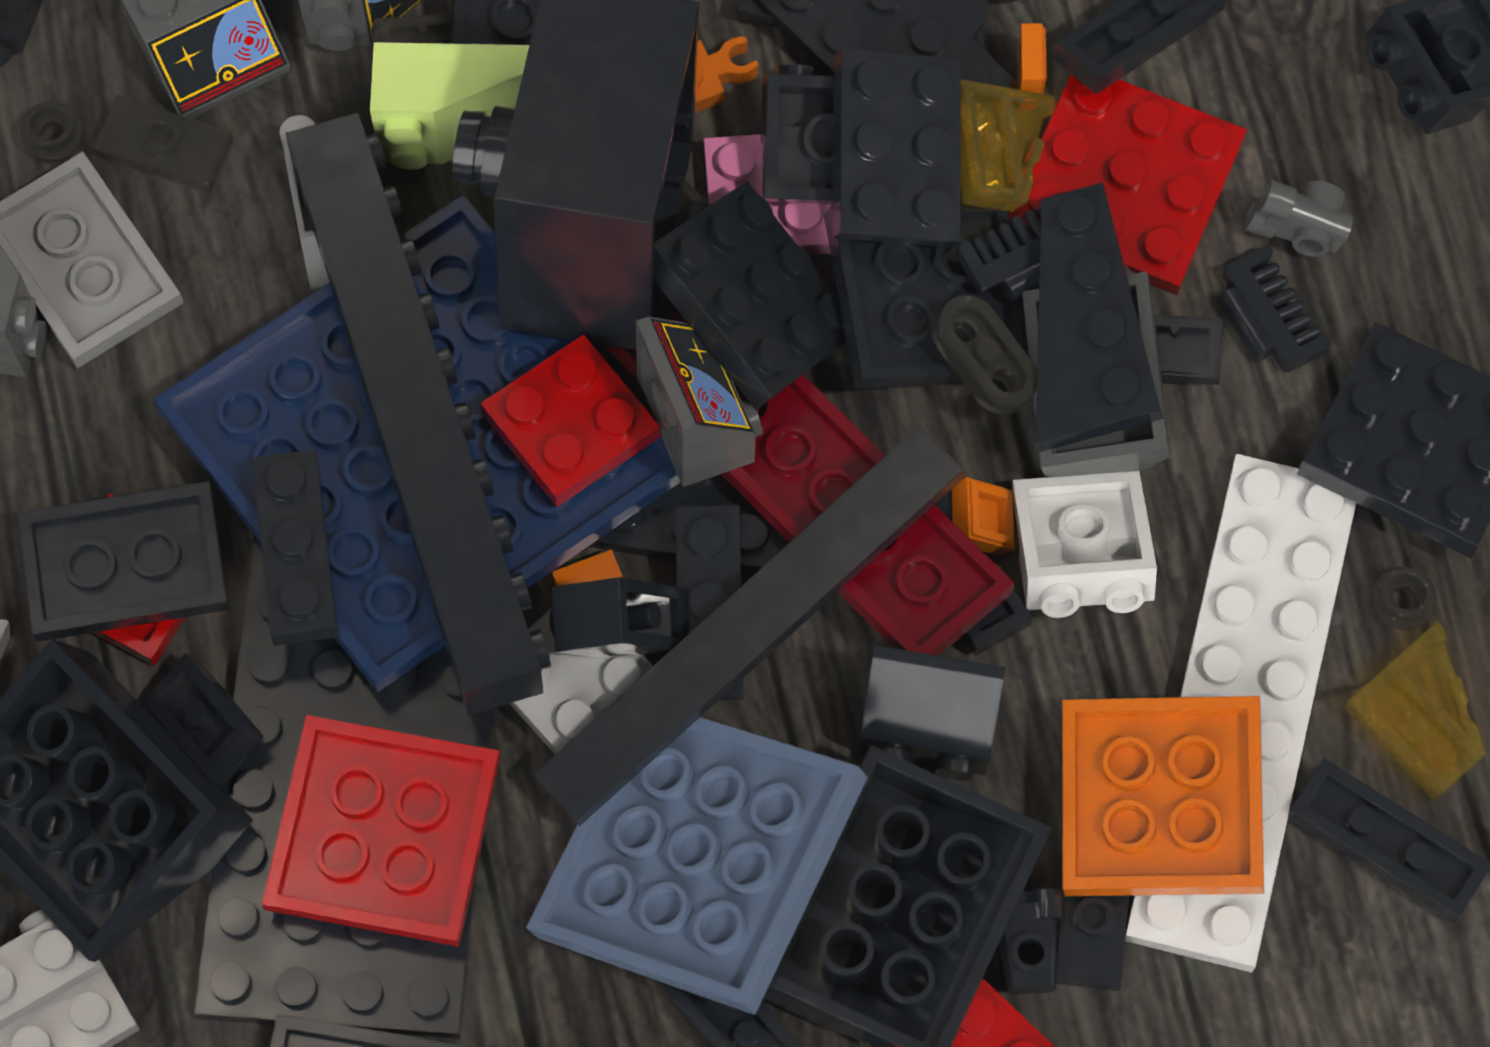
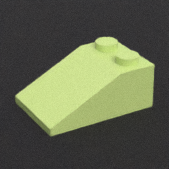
M374 42L370 114L374 133H377L386 163H391L400 169L416 170L425 167L427 164H444L453 160L457 129L464 110L486 111L487 115L491 116L495 105L515 108L529 45Z

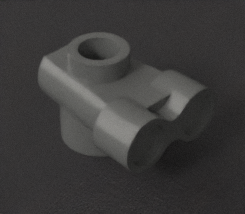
M1269 179L1260 197L1254 198L1248 208L1244 220V230L1270 239L1276 236L1290 240L1297 252L1306 256L1318 257L1328 252L1336 253L1349 237L1353 215L1343 211L1346 196L1334 184L1324 181H1307L1295 188Z

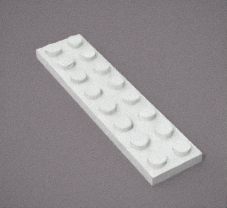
M1236 454L1228 482L1180 697L1260 696L1264 894L1134 895L1125 941L1252 973L1256 967L1356 503L1297 475L1299 468Z

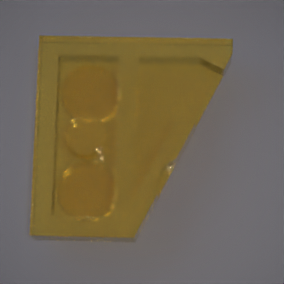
M961 80V191L963 204L1012 212L1028 202L1034 181L1033 167L1040 160L1045 143L1038 138L1043 119L1054 111V96Z
M1438 622L1349 699L1345 706V709L1435 802L1477 765L1486 754L1477 725L1470 719L1467 711L1468 698L1460 677L1455 676L1445 646L1448 640L1445 630Z

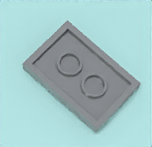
M84 152L79 153L0 201V245L20 272L30 296L35 298L37 310L77 369L184 303L181 293Z

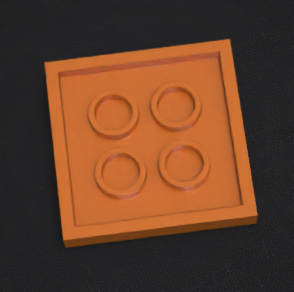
M1260 696L1062 700L1064 896L1264 894Z

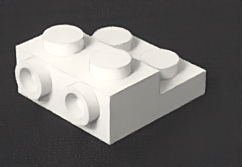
M1139 471L1013 480V505L1020 544L1019 565L1027 610L1042 609L1043 613L1047 616L1062 618L1075 613L1079 606L1106 604L1107 608L1113 612L1128 613L1138 609L1145 601H1154L1157 565Z

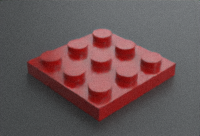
M1071 74L1010 208V221L1013 217L1020 216L1033 238L1036 239L1024 218L1027 210H1034L1041 221L1037 207L1041 204L1042 199L1103 182L1125 265L1134 273L1147 271L1151 286L1178 295L1244 142L1247 129L1120 79L1096 95Z
M306 715L262 900L264 910L459 947L501 759L499 750Z

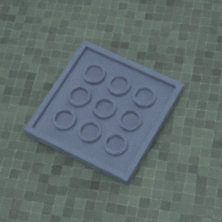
M700 717L581 826L577 824L526 928L538 939L755 1015L868 777L859 766Z

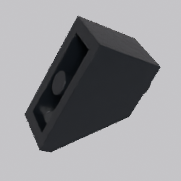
M620 577L551 587L553 607L550 611L549 624L555 639L556 653L589 657L667 654L689 634L686 588Z

